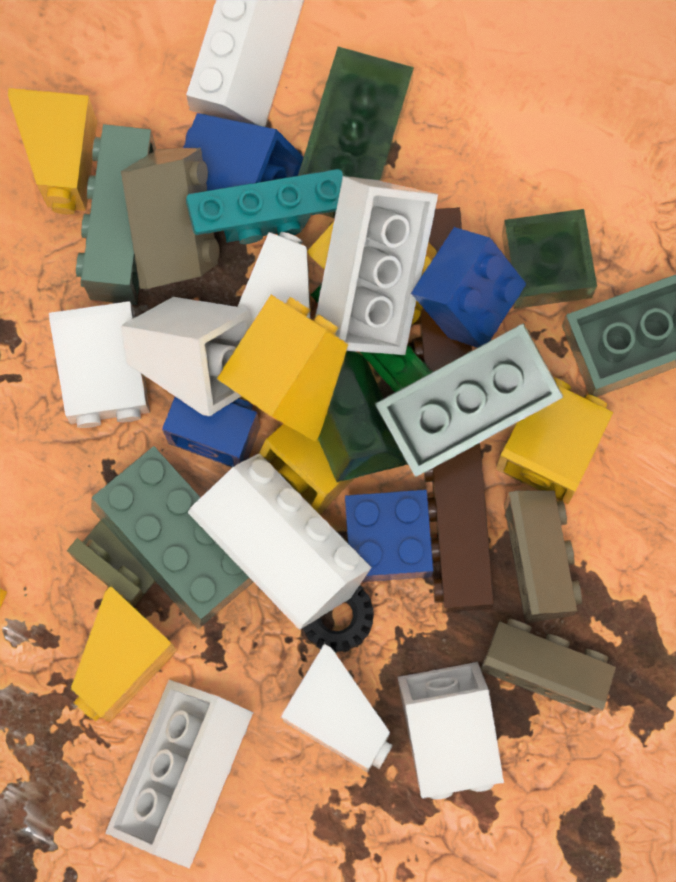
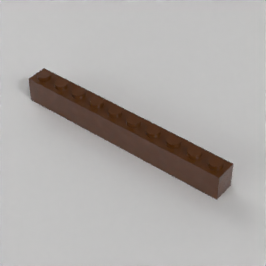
M460 207L435 209L429 243L437 252L454 227L462 229ZM424 308L420 311L421 314L418 320L412 324H420L421 337L420 340H414V351L433 372L472 351L471 345L448 338ZM478 443L424 472L425 482H432L433 498H427L429 522H436L437 538H431L432 562H439L440 578H433L434 602L442 603L443 613L492 609L494 605L481 446Z

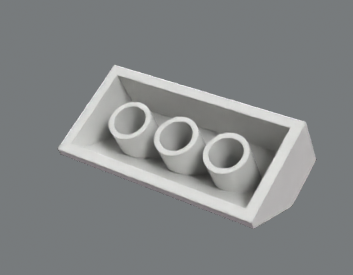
M216 0L186 94L189 110L266 127L304 0Z
M343 176L316 316L318 314L339 327L335 336L349 344L347 351L405 355L416 305V299L411 292L422 276L438 194L378 180Z
M260 453L232 467L188 511V514L299 630L350 599L371 569L360 555Z
M168 680L105 833L150 854L190 869L211 815L215 810L226 778L231 771L239 746L246 734L253 712L221 697Z

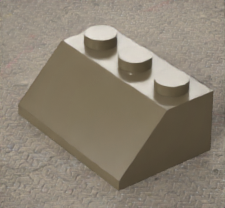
M201 148L157 149L121 171L140 289H150L201 277L218 264L220 250L219 244L214 238V232L195 235L186 205L188 194L207 191L208 169L203 161Z
M555 491L509 492L504 503L525 624L574 616L577 612L576 605L582 604V595L578 580L571 581L569 565L575 564L571 540L564 541L561 525L567 524L563 500H556Z
M508 619L507 624L499 621L482 663L481 672L593 716L603 711L616 668L607 663L608 656L590 649H585L584 654L568 648L570 645L569 641L552 634H547L546 638L543 639L530 633L531 626L514 619Z

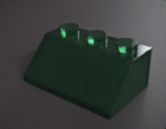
M346 351L322 430L318 437L336 482L408 465L376 406V403L383 400L384 397L368 361L363 355L355 351Z

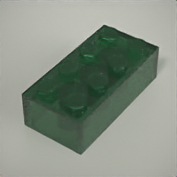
M338 46L298 176L339 169L342 171L343 176L384 181L413 85L414 67ZM336 211L321 215L335 218Z

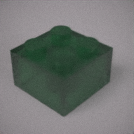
M584 209L504 220L501 234L505 257L526 283L519 298L513 304L514 309L593 298L597 282Z

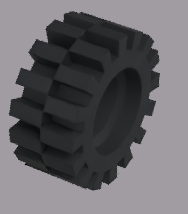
M359 585L352 597L345 601L353 611L352 622L347 628L340 631L330 630L322 623L321 617L302 628L308 640L315 644L317 648L322 649L325 644L332 648L335 653L342 651L345 653L361 645L363 640L368 637L373 624L374 611L371 599L361 585Z

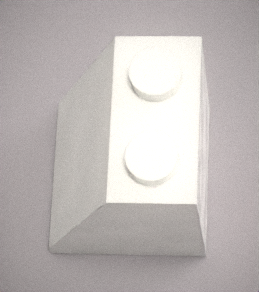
M280 232L279 236L268 233L238 304V307L250 309L251 323H253L270 295L275 296L284 303H286L289 297H292L310 309L307 247L302 245V240L286 232ZM309 312V314L307 315V317H308L309 319H311L310 312Z
M172 297L121 325L127 364L202 415L211 416L241 397V395L217 380V377L252 324L250 309Z
M130 301L49 313L65 415L70 424L77 423L78 428L96 427L101 425V420L117 418V422L137 421L141 419V414L150 413L145 376L128 365L126 361L121 325L136 317Z
M324 644L281 715L284 723L367 773L372 765L380 769L393 746L386 742L390 732L333 649Z
M478 662L397 677L417 783L422 798L444 799L453 795L454 792L468 789L481 792L493 788L495 784L504 783L489 690Z

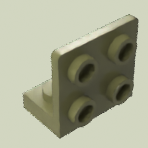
M102 520L99 521L83 542L77 538L67 549L72 558L108 587L111 586L133 607L137 605L155 583L150 574Z

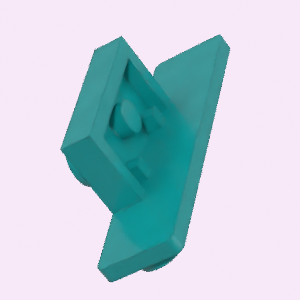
M337 169L188 194L186 205L193 233L200 235L224 231L227 242L239 240L240 244L258 242L263 239V236H267L269 232L278 234V236L280 232L297 235L304 229L311 215L335 212L337 210L343 173Z

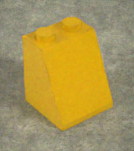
M9 88L8 98L36 184L46 206L52 208L53 212L66 215L75 214V210L86 211L88 200L87 185L91 175L93 143L97 129V118L89 95Z
M270 295L217 377V380L271 417L316 442L321 433L349 344L335 336L339 327L318 314L312 321L307 317L311 310L292 297H289L286 303H284L275 296Z
M553 377L563 394V398L516 423L500 455L495 470L539 491H555L556 499L559 501L563 500L568 505L614 412L606 409L608 404L600 398L586 394L585 398L571 392L569 384Z
M334 389L321 433L316 442L289 426L282 424L265 440L259 453L321 515L374 459L388 437L373 420L367 419L357 410L346 395Z
M111 586L104 593L71 689L78 695L74 703L89 718L96 722L100 717L111 722L177 652L173 644Z

